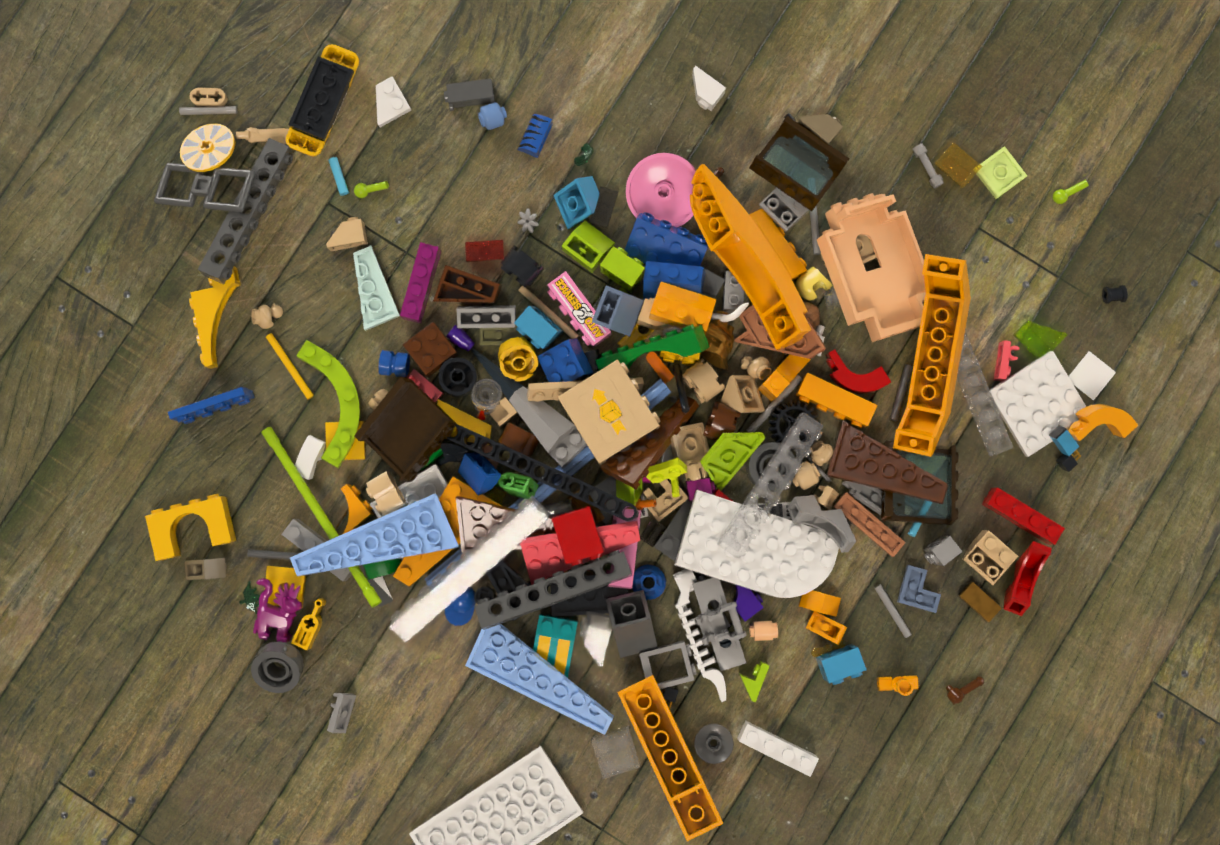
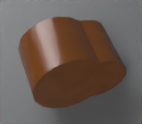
M508 422L498 442L531 458L539 440L533 434Z

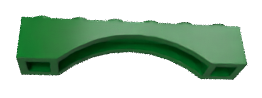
M694 324L683 327V331L677 332V329L665 333L666 336L664 337L660 335L649 338V342L640 340L633 343V347L630 348L628 345L617 348V352L613 353L612 350L601 353L602 357L597 359L596 363L600 371L618 360L620 364L624 363L629 370L635 360L647 352L668 351L687 357L703 352L710 346L702 325L694 327Z

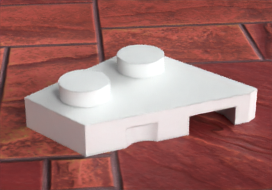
M393 77L376 85L377 123L380 128L411 111Z

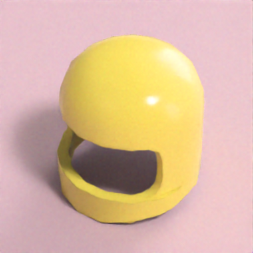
M814 266L803 273L795 283L800 296L808 301L817 298L815 291L819 288L827 291L833 286Z

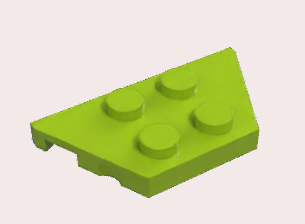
M723 433L700 461L701 465L711 480L714 481L718 490H723L766 438L764 433Z

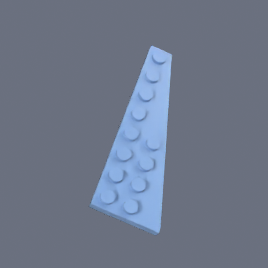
M435 493L290 557L297 576H304L457 548L459 545L439 498Z
M502 624L486 630L481 629L465 666L604 735L606 734L613 720V714Z

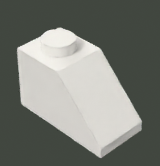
M695 66L692 76L696 101H698V105L701 108L712 111L725 94L726 87Z

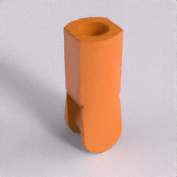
M655 352L647 354L646 360L665 384L675 377Z

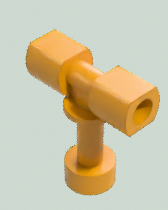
M897 676L894 679L892 677H877L878 691H891L894 689L901 695L907 696L914 689L919 688L917 676Z

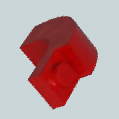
M835 349L825 355L827 357L826 363L830 369L834 368L835 372L829 375L830 378L844 390L865 394L877 391L891 383L882 366L868 374L860 375L851 372L845 366Z

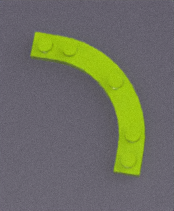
M306 340L296 355L297 358L323 373L334 386L339 398L340 420L331 443L321 457L322 460L339 469L356 439L354 435L358 431L360 419L359 397L355 385L343 365L330 353Z

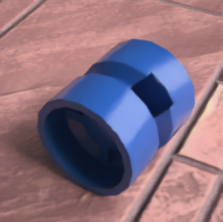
M382 350L379 358V375L390 376L394 373L396 377L407 378L410 368V354L398 352L395 355L393 351Z

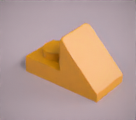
M814 611L806 629L839 645L847 627Z

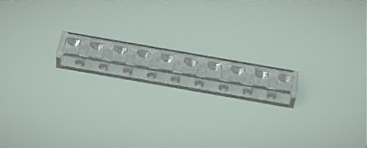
M533 496L529 499H523L518 505L519 508L514 512L510 511L503 518L504 521L499 525L495 524L489 530V534L486 537H480L471 550L466 549L457 562L453 561L448 565L446 572L442 575L438 574L432 580L430 586H424L415 599H409L401 611L397 610L390 617L389 628L405 643L409 641L547 521L549 512Z

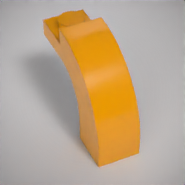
M1095 404L1075 413L1079 420L1072 423L1068 431L1074 440L1081 441L1095 427L1106 424L1113 435L1125 438L1138 424L1124 410L1108 405Z

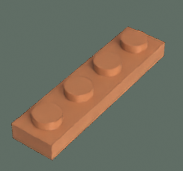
M847 492L833 506L836 510L842 509L844 516L891 557H894L906 543Z

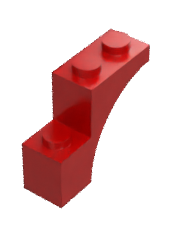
M1033 541L1016 562L1014 581L1005 591L1004 610L1022 616L1030 607L1036 581L1045 562L1051 555L1052 548Z

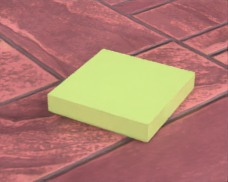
M1005 146L973 169L995 199L1027 177V174Z

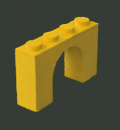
M213 494L207 496L208 500L194 499L188 501L189 505L175 504L171 505L169 510L163 511V508L152 510L150 515H146L145 518L155 561H163L181 556L176 538V528L183 517L192 513L199 515L205 520L212 546L235 542L236 537L226 497Z

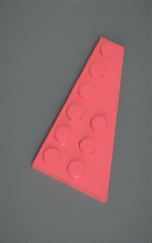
M637 521L597 527L604 548V553H601V556L640 541ZM556 533L520 538V545L531 585L537 579L543 577L548 579L553 577L552 574L556 572H565L573 567L571 563H565ZM590 557L582 559L580 564L589 562Z

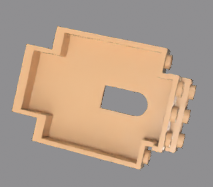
M871 193L864 196L861 200L853 198L848 200L847 204L842 205L839 202L831 205V209L825 213L830 229L823 231L822 236L816 239L847 325L850 326L864 321L872 342L919 328L923 312L922 302H924L926 294L924 274H922L924 259L906 210L902 212L897 210L888 212L887 209L896 202L894 194L874 196ZM858 235H865L869 238L880 268L866 272L856 245Z

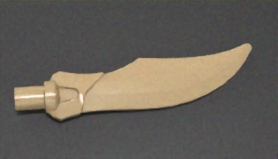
M250 127L245 131L236 132V139H246L250 143L266 142L271 138L287 145L286 135L289 129H257Z

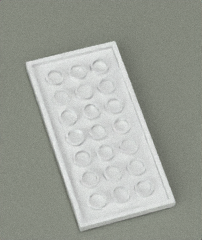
M539 746L412 830L409 835L416 845H536L583 814L584 811L543 747Z

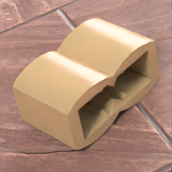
M386 471L366 483L368 487L366 491L370 498L376 500L377 505L375 507L380 515L385 516L408 505L390 472Z

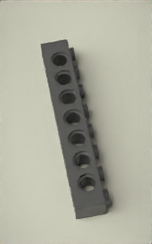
M271 138L266 142L252 168L255 172V177L244 211H229L198 268L203 276L223 285L231 277L232 269L235 263L239 262L243 248L248 245L251 233L258 227L259 218L267 210V204L270 198L275 195L279 181L283 180L287 166L293 161L294 154L289 146ZM265 177H269L268 180L263 181ZM242 189L233 204H238ZM260 193L258 197L254 198L255 194ZM252 209L250 213L245 214L247 210ZM243 226L242 229L236 231L237 227ZM234 242L231 247H227L229 243ZM225 258L223 263L218 264L221 259Z
M619 550L608 554L609 557L601 560L600 557L590 560L588 565L578 564L571 567L572 571L566 573L559 571L552 574L553 577L546 580L543 577L535 580L531 586L527 587L526 584L520 585L515 588L516 591L508 593V591L497 594L495 599L485 598L478 601V605L474 606L481 628L486 630L631 577L632 573L624 552L620 553ZM606 564L614 565L612 573L606 574L603 571ZM589 570L596 573L595 578L591 581L585 579V574ZM575 577L577 584L574 587H568L566 584L568 578ZM551 584H557V593L549 594L548 587ZM532 591L539 592L538 600H530L529 596ZM515 597L521 600V604L517 608L511 606V601ZM496 604L502 606V611L498 615H494L492 611Z

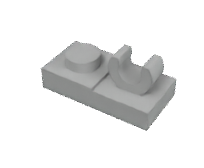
M334 693L333 696L337 697L336 703H331L330 705L334 708V711L329 720L327 731L331 733H346L356 695L352 693Z

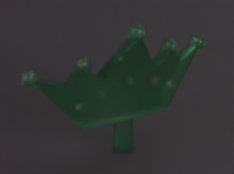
M248 581V585L243 591L244 600L239 601V603H246V609L257 614L256 607L259 606V603L257 604L256 602L259 600L260 595L254 594L257 589H251V581Z

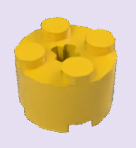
M524 337L510 338L500 345L498 360L500 369L505 377L515 379L518 382L525 381L533 376V372L538 367V358L531 342Z

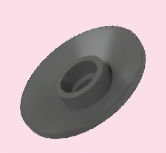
M708 724L702 727L696 734L694 746L696 753L702 760L707 763L717 764L725 761L731 755L734 743L731 733L724 726ZM712 739L717 740L715 746L710 745Z

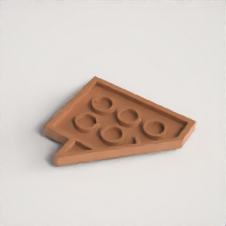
M753 305L744 310L739 316L747 331L734 339L737 343L808 359L827 349L806 314L804 316L811 331L805 334L804 338L779 350L775 349Z

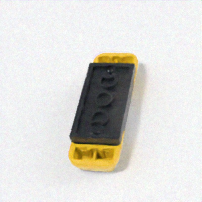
M331 44L324 48L321 57H317L288 124L290 128L286 135V143L291 149L312 157L322 152L359 66V58L356 53Z

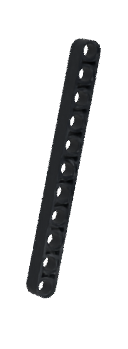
M458 424L454 427L458 429V434L455 437H447V439L622 520L632 522L638 517V509L633 504ZM470 436L475 437V442L472 445L467 443V439ZM491 443L492 451L485 453V446ZM505 451L510 453V458L507 461H503L501 458ZM522 459H526L528 463L524 469L519 468V462ZM544 467L545 474L542 477H537V469ZM557 475H561L563 478L560 485H555L553 481ZM574 483L580 484V491L578 493H572L571 486ZM597 491L598 499L593 502L590 501V492ZM610 499L616 501V507L612 510L606 507V503ZM628 507L634 509V515L631 518L624 516V510Z

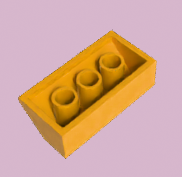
M763 209L749 214L771 244L792 281L798 279L807 271V264L803 258H799L796 255L794 245L791 242H787L780 226L777 227L773 222L774 220Z

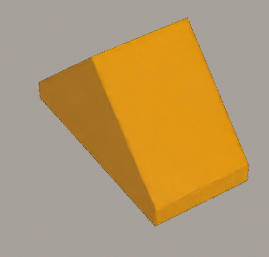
M812 590L801 595L799 607L836 617L841 598Z

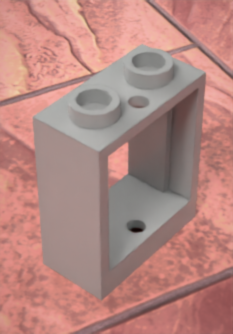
M683 640L639 653L645 679L653 675L648 656L681 648L688 676L657 684L660 689L694 681L693 675H697L694 663L690 664L688 656H692L689 644L685 645Z

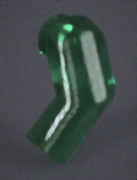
M589 143L581 147L583 154L575 157L574 163L576 166L586 164L594 153L593 147Z

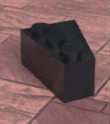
M504 560L485 569L497 594L508 591V593L514 592L516 587L524 584L527 587L531 586ZM532 591L529 596L530 600H538L540 594L538 591ZM518 597L513 598L511 601L513 608H517L521 604V600Z

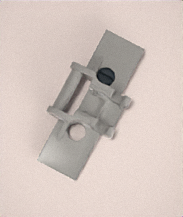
M711 577L692 583L702 613L695 619L697 625H700L703 634V644L708 645L710 641L712 643L720 671L746 664L739 639L744 638L747 634L746 631H743L736 610L737 603H727L719 579ZM711 600H716L719 603V607L716 610L708 608V603ZM727 610L735 631L730 633L727 630L722 612Z

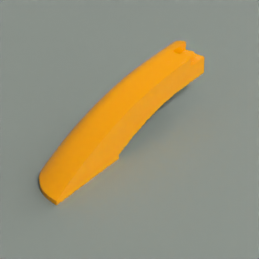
M701 164L692 178L693 192L690 194V205L694 218L710 251H714L751 300L775 349H783L804 338L805 334L811 331V328L804 316L808 311L791 277L771 244L747 211L705 164Z

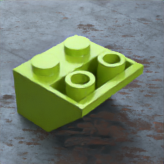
M584 221L563 243L562 251L593 273L615 245V242L587 221Z

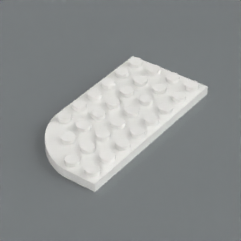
M696 490L674 565L773 597L791 598L804 595L825 581L835 565L839 547L833 539L819 529L804 524H794L792 520Z

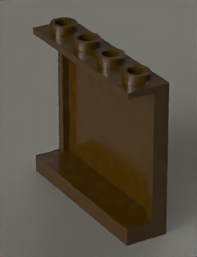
M400 377L354 437L358 441H365L401 477L399 479L400 482H411L417 477V472L421 467L427 465L430 460L429 457L440 449L442 441L453 433V428L457 423L410 378Z

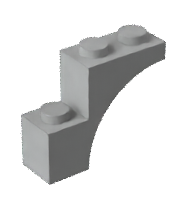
M815 495L794 497L787 507L794 524H805L823 531L834 540L842 553L849 552L856 543L855 535L852 533L842 509L821 511L820 504L817 502Z

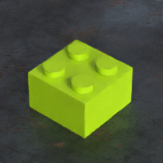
M613 246L600 264V272L632 293L644 276V263L637 258L632 259L627 256L628 253L621 247L615 248Z

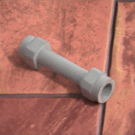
M923 143L914 147V155L916 158L919 157L931 178L929 180L931 186L935 189L944 184L942 176L940 174L937 175L926 155L927 149Z

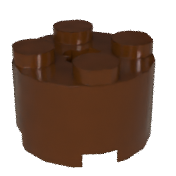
M715 401L703 436L717 441L723 433H734L737 418L740 417L741 413L722 402Z

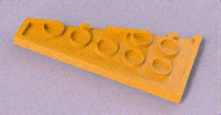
M453 476L439 501L459 545L460 534L456 496L499 506L502 505L484 494L478 495L471 486ZM453 549L404 557L393 577L407 586H411Z

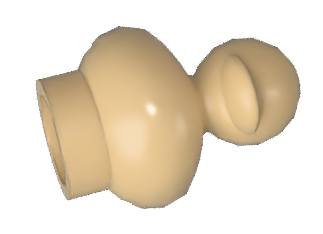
M275 303L272 304L271 308L268 305H261L258 309L252 310V323L258 324L263 329L271 328L274 325L272 317L280 318L283 315V309L275 305Z
M745 356L741 359V369H747L748 374L752 378L765 380L770 376L772 370L767 358L762 356L753 360L751 357Z
M823 441L815 442L810 447L812 462L817 466H823L824 463L830 465L834 453L833 447L829 444H824Z

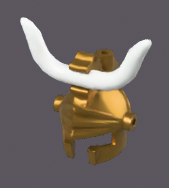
M749 303L740 305L731 314L718 310L716 313H712L710 320H713V323L709 324L705 334L710 347L700 352V355L713 366L728 369L727 358L733 349L734 334L732 333L734 327L727 323L738 318Z

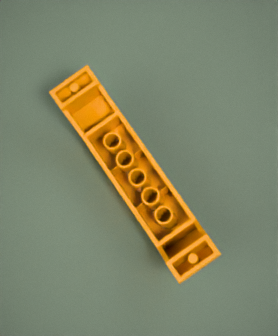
M925 254L922 274H924L926 294L907 407L899 427L896 429L893 448L931 457L951 413L971 296L966 260Z

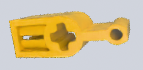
M317 599L312 614L302 618L291 644L305 650L312 648L322 626V618L319 614L322 607L326 605L325 599ZM313 619L315 625L310 627L311 623L308 620Z

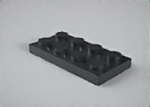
M585 575V579L591 581L596 575ZM575 577L568 578L567 586L574 587L577 584V579ZM551 584V594L557 593L558 585ZM606 585L551 605L552 617L609 614L606 599L628 594V589L608 587Z

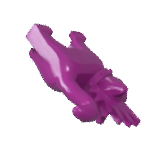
M265 578L259 579L256 583L264 586L265 590L260 594L253 633H258L260 639L267 640L271 634L269 627L277 628V642H290L292 635L289 633V629L294 617L297 616L296 611L302 608V602L297 599L301 586L299 585L296 589L294 583L291 584L290 589L288 583L284 584V589L282 586H279V593H275L277 598L273 600L281 606L277 607L268 603V598L273 592L272 583Z

